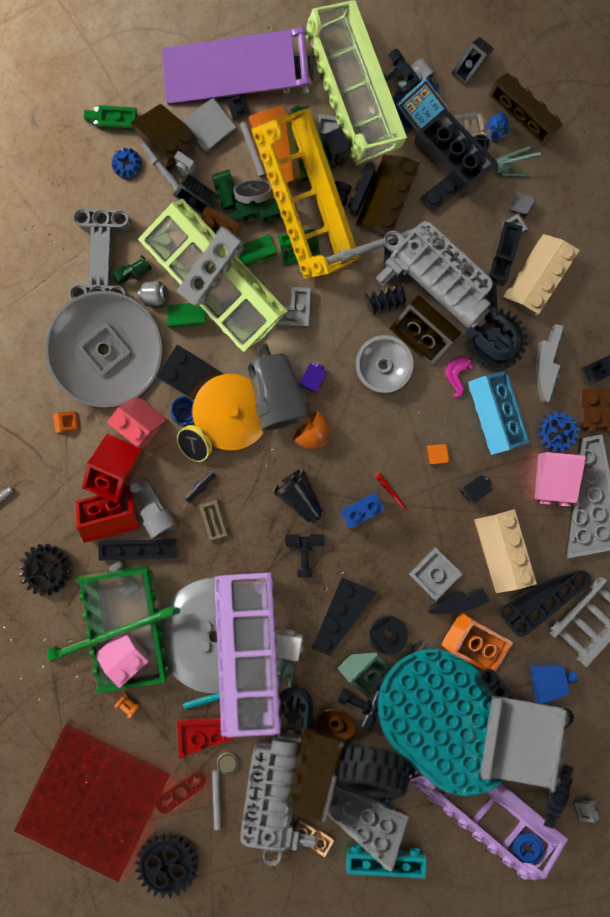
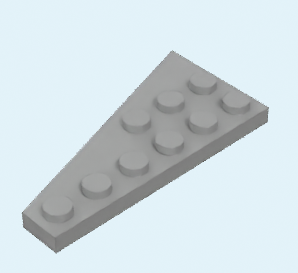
M603 435L581 439L580 455L586 457L577 503H573L567 558L610 551V470Z
M334 785L327 815L391 872L408 816L396 810H390L367 796L347 792Z

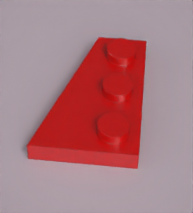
M221 718L177 720L179 759L186 757L188 754L200 752L207 747L236 739V736L226 737L221 735Z

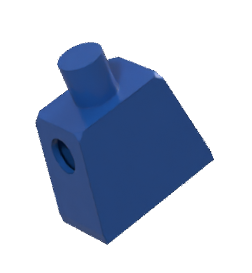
M560 664L529 665L535 698L539 704L568 695V684L578 683L576 671L566 673L564 666Z

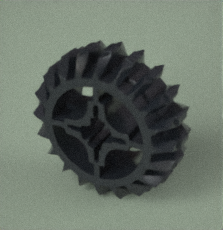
M39 544L37 549L35 547L30 548L31 553H24L27 559H20L24 565L18 566V569L23 570L19 577H25L21 583L25 584L28 582L27 590L34 587L33 594H37L39 591L40 596H44L45 592L49 596L52 595L53 591L55 593L59 592V587H65L63 581H69L65 574H71V570H66V567L71 566V563H65L64 560L68 559L67 555L61 557L64 552L62 549L56 553V545L50 550V544H45L44 548L42 544ZM40 554H48L55 561L48 563L44 558H41ZM35 559L36 570L31 573V565ZM51 566L46 573H40L44 567ZM59 566V575L55 581L53 571ZM38 577H42L45 579V581H48L50 585L39 584L35 581V579Z

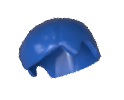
M180 396L172 402L170 415L175 423L181 426L194 424L192 417L194 400L186 396Z

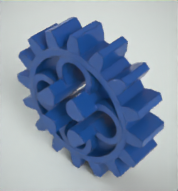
M555 411L553 416L550 413L546 415L547 420L544 418L540 420L543 425L537 427L541 430V433H538L537 436H542L543 439L540 443H546L545 449L552 447V452H556L558 448L561 453L564 452V447L570 450V444H577L574 438H580V435L576 434V431L580 430V428L575 427V424L578 422L577 420H571L573 415L566 417L565 411L561 412L560 415L558 411ZM552 420L556 422L555 427L551 425ZM565 424L569 425V430L562 431L560 435L553 436L552 440L548 439L549 433H555L557 429L565 427ZM562 437L566 438L565 444L561 442Z

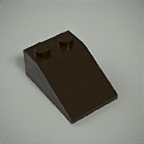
M162 104L157 105L130 122L131 126L164 169L176 163L174 156L178 151L186 156L196 148L198 139L184 122Z

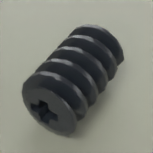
M402 283L400 284V289L397 285L393 286L392 291L389 287H386L385 293L382 289H379L378 296L374 291L371 292L370 297L367 293L364 294L367 308L374 316H376V310L383 314L385 307L388 312H391L392 305L396 310H398L399 303L403 308L406 305V294Z

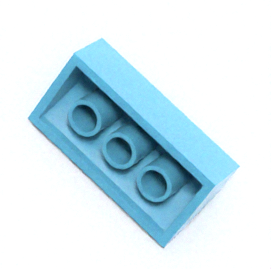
M508 371L486 375L469 381V390L473 397L475 409L478 413L481 428L484 431L487 447L491 455L530 443Z

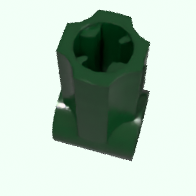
M230 170L211 174L223 210L234 209L236 207L235 203L238 202L235 199L234 183Z

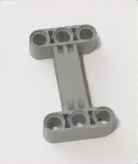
M84 208L76 210L73 214L74 222L82 230H91L88 285L73 286L70 289V297L72 299L76 298V294L79 291H84V294L94 291L122 292L123 295L128 296L122 287L111 286L113 231L128 230L131 227V219L123 210ZM82 216L88 217L86 222L79 223ZM100 217H107L105 223H98ZM120 217L126 218L123 224H117V220Z

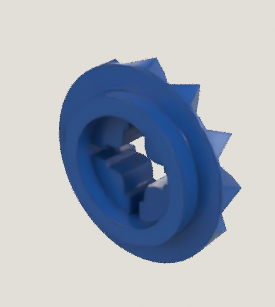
M122 148L115 152L112 157L111 166L118 176L131 178L139 173L142 160L138 152L132 148ZM129 157V161L132 164H127L124 168V164L121 161Z
M522 833L519 837L515 838L512 845L514 856L522 863L534 864L543 856V843L538 836L532 833ZM522 844H526L527 846L529 844H532L531 849L534 853L528 850L524 852L525 849Z

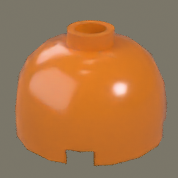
M315 411L312 413V417L303 421L306 423L301 429L298 427L293 435V440L306 449H314L318 446L323 447L329 440V422L319 411Z

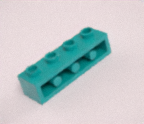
M351 845L346 850V874L425 878L426 856L424 851H421L419 848H410L409 850L399 848L393 869L389 872L361 845Z

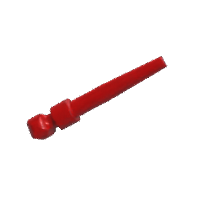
M377 473L375 478L381 482V486L385 487L403 510L407 509L390 487L389 482L383 478L382 473Z

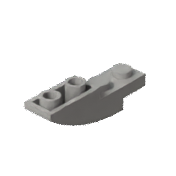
M558 324L552 327L548 341L543 340L539 343L537 351L536 383L542 403H548L550 400H553L556 389H553L555 381L558 382L561 371H559L560 365L553 363L558 358L559 350H557L559 343H562L565 334L562 332L564 326Z

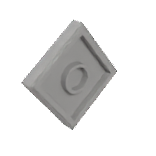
M436 547L409 573L436 602L463 575Z

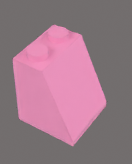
M549 452L538 454L534 499L540 500V504L550 505L552 501H557L560 506H571V503H577L586 456Z

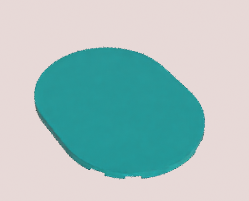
M425 649L409 654L399 660L387 673L382 683L378 697V715L384 735L398 754L406 757L410 765L439 789L462 796L479 795L493 790L505 780L490 777V780L480 776L491 703L474 681L475 674L479 671L471 663L452 654L450 651ZM483 675V680L488 683V679ZM496 690L495 695L500 697V692Z

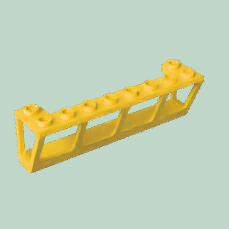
M310 108L253 128L254 139L303 278L329 274L360 259L359 255L351 257L348 261H339L329 265L325 257L321 255L312 257L307 239L327 232L334 254H338V251L356 248ZM290 122L299 152L278 159L273 143L282 139L283 131L281 124ZM301 157L312 189L292 197L281 164ZM314 195L324 227L304 234L294 202Z

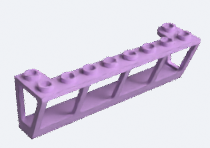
M417 770L410 779L415 789L420 792L423 791L428 795L427 798L432 803L443 808L442 811L446 815L454 817L460 827L468 829L473 833V838L488 846L487 849L491 853L499 855L503 859L502 862L518 871V876L524 880L545 879L568 840L555 828L550 829L543 826L544 819L502 783L493 790L486 792L490 799L471 820L447 800L451 793L444 792L441 795L435 790L436 786ZM495 801L520 822L502 845L477 825L478 821ZM525 826L547 844L543 856L533 865L522 863L506 850ZM556 848L544 870L538 869L553 849Z

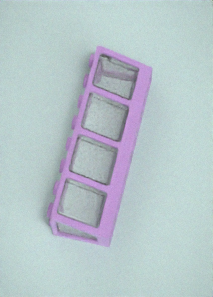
M271 573L214 577L221 735L234 737L280 734L281 718L278 712L280 698L277 694L279 678L276 675L278 658L275 656L277 638L274 636L276 619L273 616L275 599L272 597L273 577H271Z

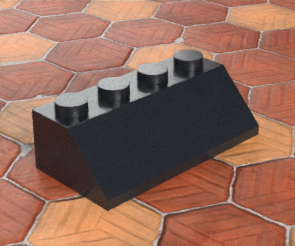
M446 108L417 132L415 143L465 195L477 187L498 163Z

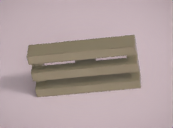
M218 499L199 505L209 541L229 536ZM215 504L223 534L219 532L211 505ZM204 507H208L216 533L214 537Z

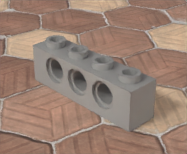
M221 227L176 292L194 306L204 305L210 297L208 295L212 288L215 289L221 282V279H219L221 275L227 273L231 268V261L235 256L238 257L244 249L242 246L245 242L228 228ZM225 246L227 255L222 257L220 249ZM211 263H214L216 266V270L214 273H210L209 271V265ZM199 279L204 281L202 289H199L197 285Z

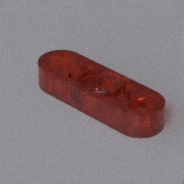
M194 771L160 795L156 802L157 810L163 814L169 813L196 794L205 785V775L200 771ZM193 777H200V785L195 783L191 787L193 791H190V787L188 785H190L193 782ZM179 787L185 788L186 796H177L176 789ZM170 793H172L173 800L170 801L168 808L167 806L162 807V800H169L171 798Z

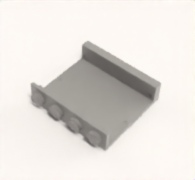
M492 695L480 771L481 778L490 780V777L542 786L554 792L555 786L559 785L560 776L557 774L558 766L562 765L563 759L560 750L561 746L565 745L566 740L563 730L564 726L568 725L569 720L566 710L560 707Z

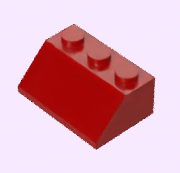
M130 486L125 487L118 503H114L99 495L75 501L76 528L84 543L140 528L139 516Z

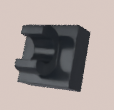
M244 94L226 100L232 120L250 115Z

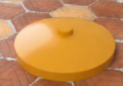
M238 374L219 375L206 382L198 391L192 408L193 422L196 427L203 430L202 433L210 438L213 447L227 451L240 450L255 443L264 433V431H261L259 417H257L254 391L249 378Z

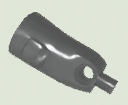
M268 344L258 346L257 351L260 358L248 363V373L254 391L255 406L261 431L288 427L312 417L306 392L300 388L288 357L283 353L271 355Z

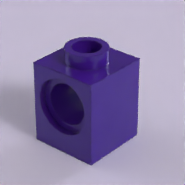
M316 362L314 365L309 363L299 385L317 393L327 374V371L324 370L325 367Z

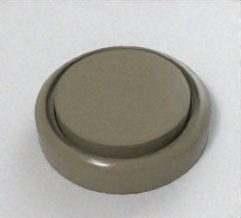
M224 752L218 757L217 768L221 773L230 775L238 769L239 759L233 752Z

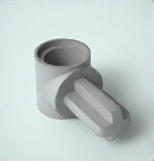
M424 58L418 59L411 66L417 76L414 82L407 84L402 79L398 83L401 91L405 92L414 84L426 78L431 79L435 74Z

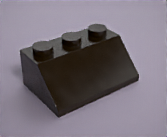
M420 295L406 307L389 328L431 366L461 334L454 325Z

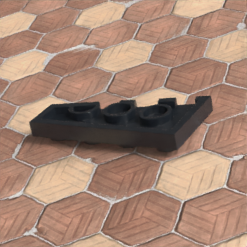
M341 577L312 649L330 656L377 592Z

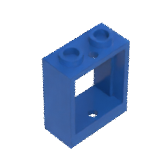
M373 493L339 512L350 529L385 510L377 494Z

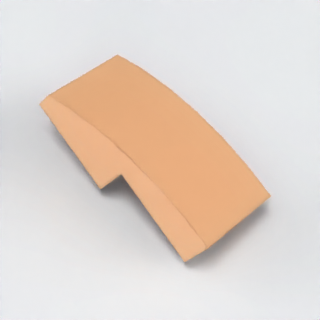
M300 819L296 826L299 828V833L315 835V846L310 848L323 857H327L336 839L316 826Z

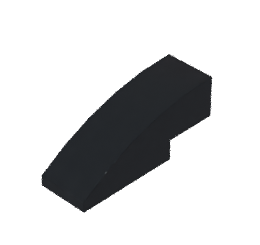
M504 221L487 275L492 282H497V285L501 286L507 283L523 226Z
M479 586L465 595L458 589L426 609L430 614H454L477 608L490 600L483 588Z

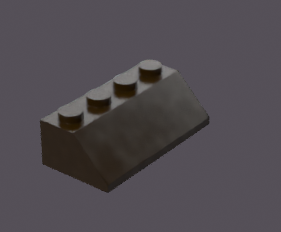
M507 72L495 81L489 96L544 147L562 127L561 119L548 111L547 106L543 102L534 98L533 93L529 89L524 88L519 84L520 82L515 76Z
M383 155L356 226L384 237L389 231H394L420 162L404 156Z
M305 728L301 738L300 751L296 758L295 772L291 779L290 792L287 796L286 806L295 813L319 821H326L345 742L326 731Z

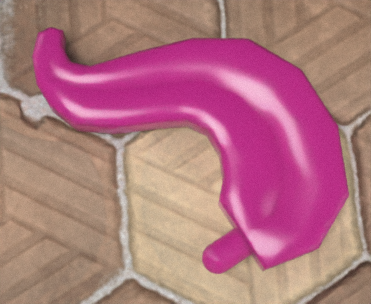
M457 356L446 367V377L457 392L453 395L454 398L460 397L464 392L463 384L458 377L459 373L466 370L467 367L470 369L474 368L467 356Z

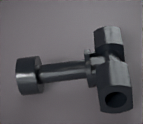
M399 49L392 50L388 56L393 64H391L392 69L384 74L386 82L394 76L398 78L402 76L407 84L414 82L417 76L408 63L406 64Z
M310 534L308 537L285 535V546H297V550H301V569H297V577H313V569H309V550H312V546H324V534Z
M343 688L337 702L343 705L348 702L363 709L362 714H364L360 726L372 731L377 720L375 716L378 711L380 691L376 690L372 699H367L364 702L351 696V691Z

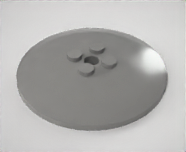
M94 291L72 299L57 312L47 331L45 356L53 379L70 397L90 406L114 407L125 404L131 399L140 396L151 385L161 364L162 340L154 319L137 301L117 292ZM103 343L109 348L105 355H101L98 352L99 345Z
M206 578L185 586L172 597L165 609L168 607H179L180 613L160 620L159 627L163 629L161 645H165L166 657L163 658L164 663L169 666V671L189 688L204 693L216 694L220 693L217 642H213L210 639V633L217 631L214 578ZM231 581L233 612L263 610L262 600L251 589L237 581ZM263 615L234 617L235 652L265 651ZM265 656L235 658L236 688L245 686L261 672L266 664Z

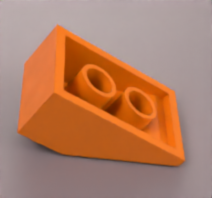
M460 612L441 645L452 654L483 670L492 669L496 672L513 641Z

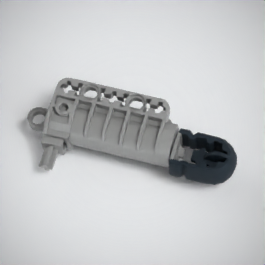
M422 222L406 239L397 231H389L385 235L384 244L392 252V255L385 262L386 268L375 278L378 283L384 286L394 275L398 277L401 273L404 275L408 273L468 329L465 334L470 339H475V344L493 359L506 360L517 353L521 343L518 330L503 315H498V311L493 306L489 307L491 303L485 299L492 287V280L429 222ZM423 227L424 229H426L428 227L429 231L421 230V228ZM396 236L398 243L390 245L387 242L388 237ZM463 273H468L470 277L465 276ZM486 315L491 318L493 323L500 327L494 328L491 326L486 331L488 341L482 336L480 331L474 329L476 326L481 328L486 323V320H484Z
M288 687L281 691L278 696L280 698L278 712L281 718V714L285 713L284 701H286V706L289 707L288 713L284 715L287 718V723L296 724L297 720L301 718L298 710L302 709V717H304V721L301 724L302 734H295V730L288 729L287 732L280 731V734H271L273 736L272 742L259 741L255 744L251 760L240 840L244 846L264 849V861L270 866H275L280 862L282 851L296 850L297 845L313 848L315 846L316 836L299 833V828L293 827V822H291L293 811L286 806L287 796L292 784V775L297 764L296 758L301 747V738L305 728L311 727L313 716L312 698L306 690L299 687ZM260 752L264 753L263 761L258 760ZM258 765H262V767H264L265 769L260 768V767H256V768H254V767H255V766H258ZM255 772H261L262 775H257ZM255 787H259L257 798L261 799H253ZM253 803L256 804V807H248L249 805L252 806ZM247 816H249V817H251V818H257V817H258V819H254V821L251 822V821H250V818H247ZM245 826L253 827L252 832H248L249 827ZM271 850L276 851L278 858L269 860L267 853Z

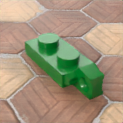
M98 105V107H94V111L84 110L83 118L85 121L93 122L96 126L133 128L130 122L137 118V108Z

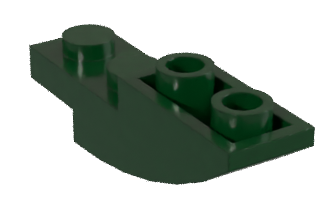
M270 198L261 203H256L255 201H250L249 204L235 203L237 211L225 215L238 223L244 221L245 223L255 221L256 217H259L261 224H271L277 221V218L282 217L276 199Z

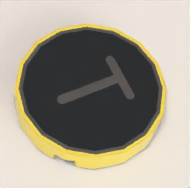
M187 425L177 435L179 448L189 459L202 462L212 452L210 438L202 433L203 430L199 427Z

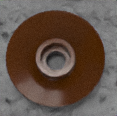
M328 709L319 715L318 727L320 730L326 731L342 740L349 739L355 733V721L348 713L339 709Z

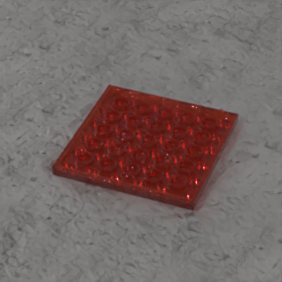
M66 724L14 832L119 882L170 774Z

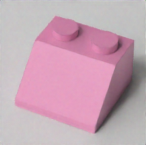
M128 632L112 638L95 654L105 674L119 688L149 661L151 656Z

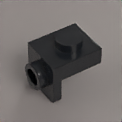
M610 355L582 368L590 385L610 376Z

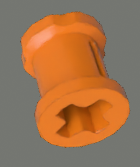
M125 693L114 707L120 708L127 714L129 719L140 704H135L127 697L128 694Z

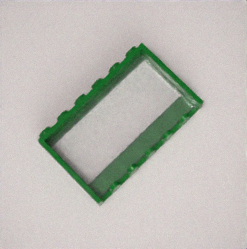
M149 565L80 575L76 579L77 583L81 585L80 601H83L85 608L83 619L87 620V639L160 612L159 608L155 607L157 593L156 589H152L151 582H154V574L152 570H149ZM158 621L128 632L151 656L149 661L120 688L105 674L95 655L111 639L91 646L89 654L90 658H93L94 661L93 676H96L98 684L95 689L96 693L166 682L167 676H169V666L164 663L163 657H166L165 645H161L163 629L159 627Z

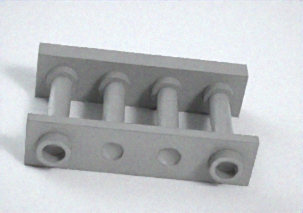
M602 577L595 578L590 582V588L560 621L556 620L550 626L551 630L548 633L554 638L559 634L578 652L579 657L576 660L585 667L610 642V618L590 601L598 592L610 603V592L603 587L607 580ZM584 606L605 624V628L601 633H596L577 615ZM571 620L591 638L592 643L588 647H583L564 629Z

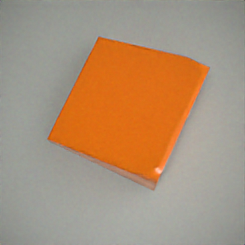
M76 411L53 414L56 433L78 430Z
M446 444L427 446L429 465L449 463Z

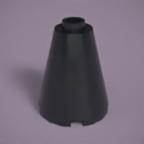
M301 468V471L298 469L281 480L283 482L281 486L276 485L272 490L276 497L305 521H312L314 523L322 517L321 513L323 510L303 468Z

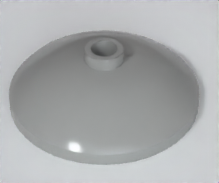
M380 335L369 339L362 345L356 357V372L359 379L367 388L379 393H390L400 389L408 382L413 371V357L409 348L404 342L393 336ZM381 363H386V364H387V368H386V369H382V368L380 367V364H381Z

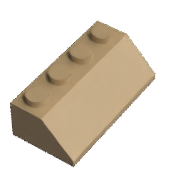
M543 234L502 298L535 318L543 309L580 250L562 239Z
M515 509L474 519L495 593L536 585Z

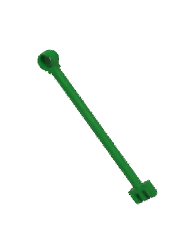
M168 607L160 610L158 613L58 650V647L47 649V661L51 662L71 653L159 620L173 617L180 613V608Z

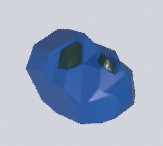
M503 112L490 118L485 125L488 137L494 142L505 139L510 130L508 118Z

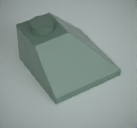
M364 653L350 655L338 667V670L349 683L368 698L383 683L392 667L378 654Z

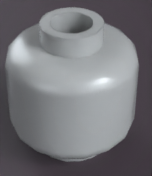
M161 281L144 282L138 291V296L147 307L160 306L168 299V289Z

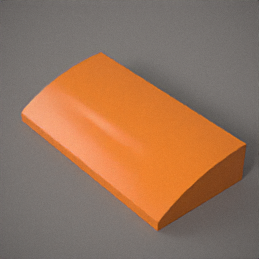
M282 105L251 115L248 119L253 129L287 116V113ZM286 122L281 124L283 131L282 139L273 143L278 159L290 156ZM291 161L281 164L287 185L294 184Z

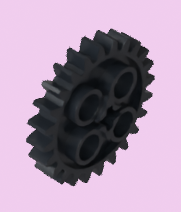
M502 308L498 315H503L519 332L521 343L517 353L506 360L493 359L475 344V339H470L465 344L471 345L467 352L473 351L474 354L471 356V359L477 357L476 364L482 361L483 368L490 365V370L492 371L497 366L498 371H500L502 365L508 369L509 362L514 366L516 364L515 359H522L519 353L524 354L526 352L522 347L528 345L527 342L523 341L528 335L522 333L527 329L526 327L520 328L523 321H515L517 315L510 317L511 311H508L505 315ZM486 315L484 319L486 323L481 328L476 326L474 329L480 331L482 336L488 341V335L484 326L489 324L497 328V324L493 323L491 318Z
M563 765L559 774V785L555 786L554 792L550 790L548 794V803L544 812L546 817L543 826L553 829L557 819H560L561 813L570 797L569 791L573 782L571 778L573 767Z
M162 832L160 839L155 834L153 841L148 838L146 841L147 846H141L143 852L138 851L137 857L140 859L135 861V864L138 865L135 872L141 874L138 875L137 880L143 879L141 887L147 885V893L154 890V897L158 892L161 893L162 899L165 893H168L169 898H172L173 892L179 896L180 889L186 892V885L192 886L193 881L191 879L196 878L197 874L194 872L198 871V866L194 864L198 863V858H193L196 855V850L190 851L192 844L186 846V838L180 841L179 834L172 838V832H170L168 837H165L164 832ZM174 849L177 854L171 856L167 850ZM156 857L159 862L154 864L149 858ZM176 867H181V868H183L184 873H182V874L177 873V872L175 871V868H176ZM157 876H165L166 881H159Z

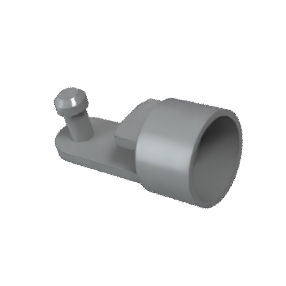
M136 478L130 484V490L142 508L140 515L144 520L143 525L151 539L154 540L173 530L177 524L169 510L163 507L149 481L145 478Z

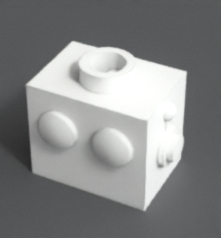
M284 629V631L276 630L274 634L277 638L275 656L281 659L298 661L299 653L303 652L302 634H297L291 629Z

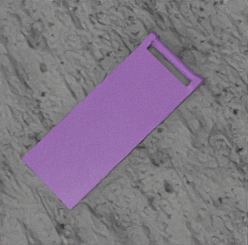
M302 26L291 30L162 48L166 103L176 104L311 86L305 38L307 28ZM293 36L298 37L301 79L296 80Z

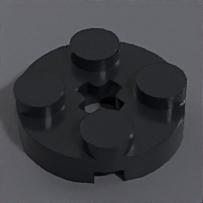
M392 615L378 618L373 622L369 630L370 642L374 649L380 653L396 654L407 643L408 631L405 624L399 618ZM386 630L389 632L393 631V638L391 640L383 638Z

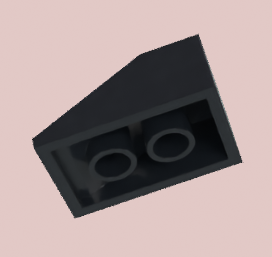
M176 345L157 378L194 400L198 391L206 382L214 377L223 375V373L181 346Z

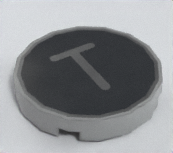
M249 180L239 183L234 188L235 199L245 204H249L250 201L261 203L271 197L272 186L263 180Z

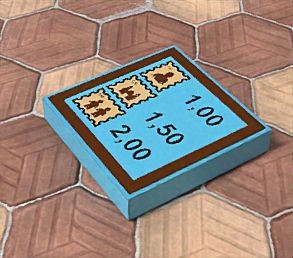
M427 79L421 81L396 105L416 132L443 109L449 110Z

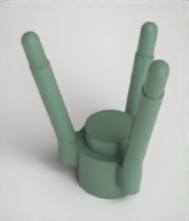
M529 146L513 153L499 156V158L495 159L498 162L496 165L497 174L502 173V177H531V174L509 172V170L513 169L514 162L541 156L542 153L538 152L512 158L531 150Z
M279 658L278 667L276 668V674L280 675L279 688H277L278 696L283 679L288 677V674V687H292L295 667H293L294 662ZM265 680L264 684L262 685L260 691H264V690L266 689V687H267V682H266V680Z

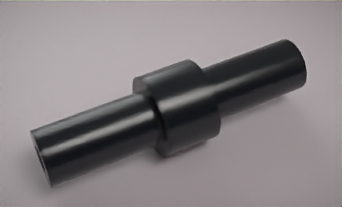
M209 471L201 481L198 480L193 485L194 488L184 499L190 503L199 492L202 493L206 489L205 486L216 475Z

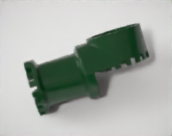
M141 255L140 259L132 265H124L114 271L112 277L118 284H121V282L124 283L123 280H128L132 275L139 279L142 273L148 269L151 270L152 267L145 257Z

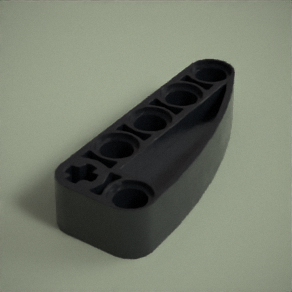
M571 570L536 582V585L525 587L504 601L498 607V614L514 634L521 637L526 636L588 587L591 582V576L583 570ZM579 574H583L584 580L578 584L576 577ZM564 586H568L569 592L563 596L561 589ZM549 598H553L554 605L548 608L546 601ZM506 607H511L512 614L506 617L504 615V609ZM534 610H538L539 617L533 620L531 613ZM518 623L523 624V625H522L523 630L520 631V630L518 629V628H519L518 625H517Z

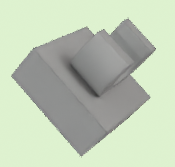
M578 800L574 803L581 822L594 823L599 820L598 814L600 809H595L594 806L597 800Z

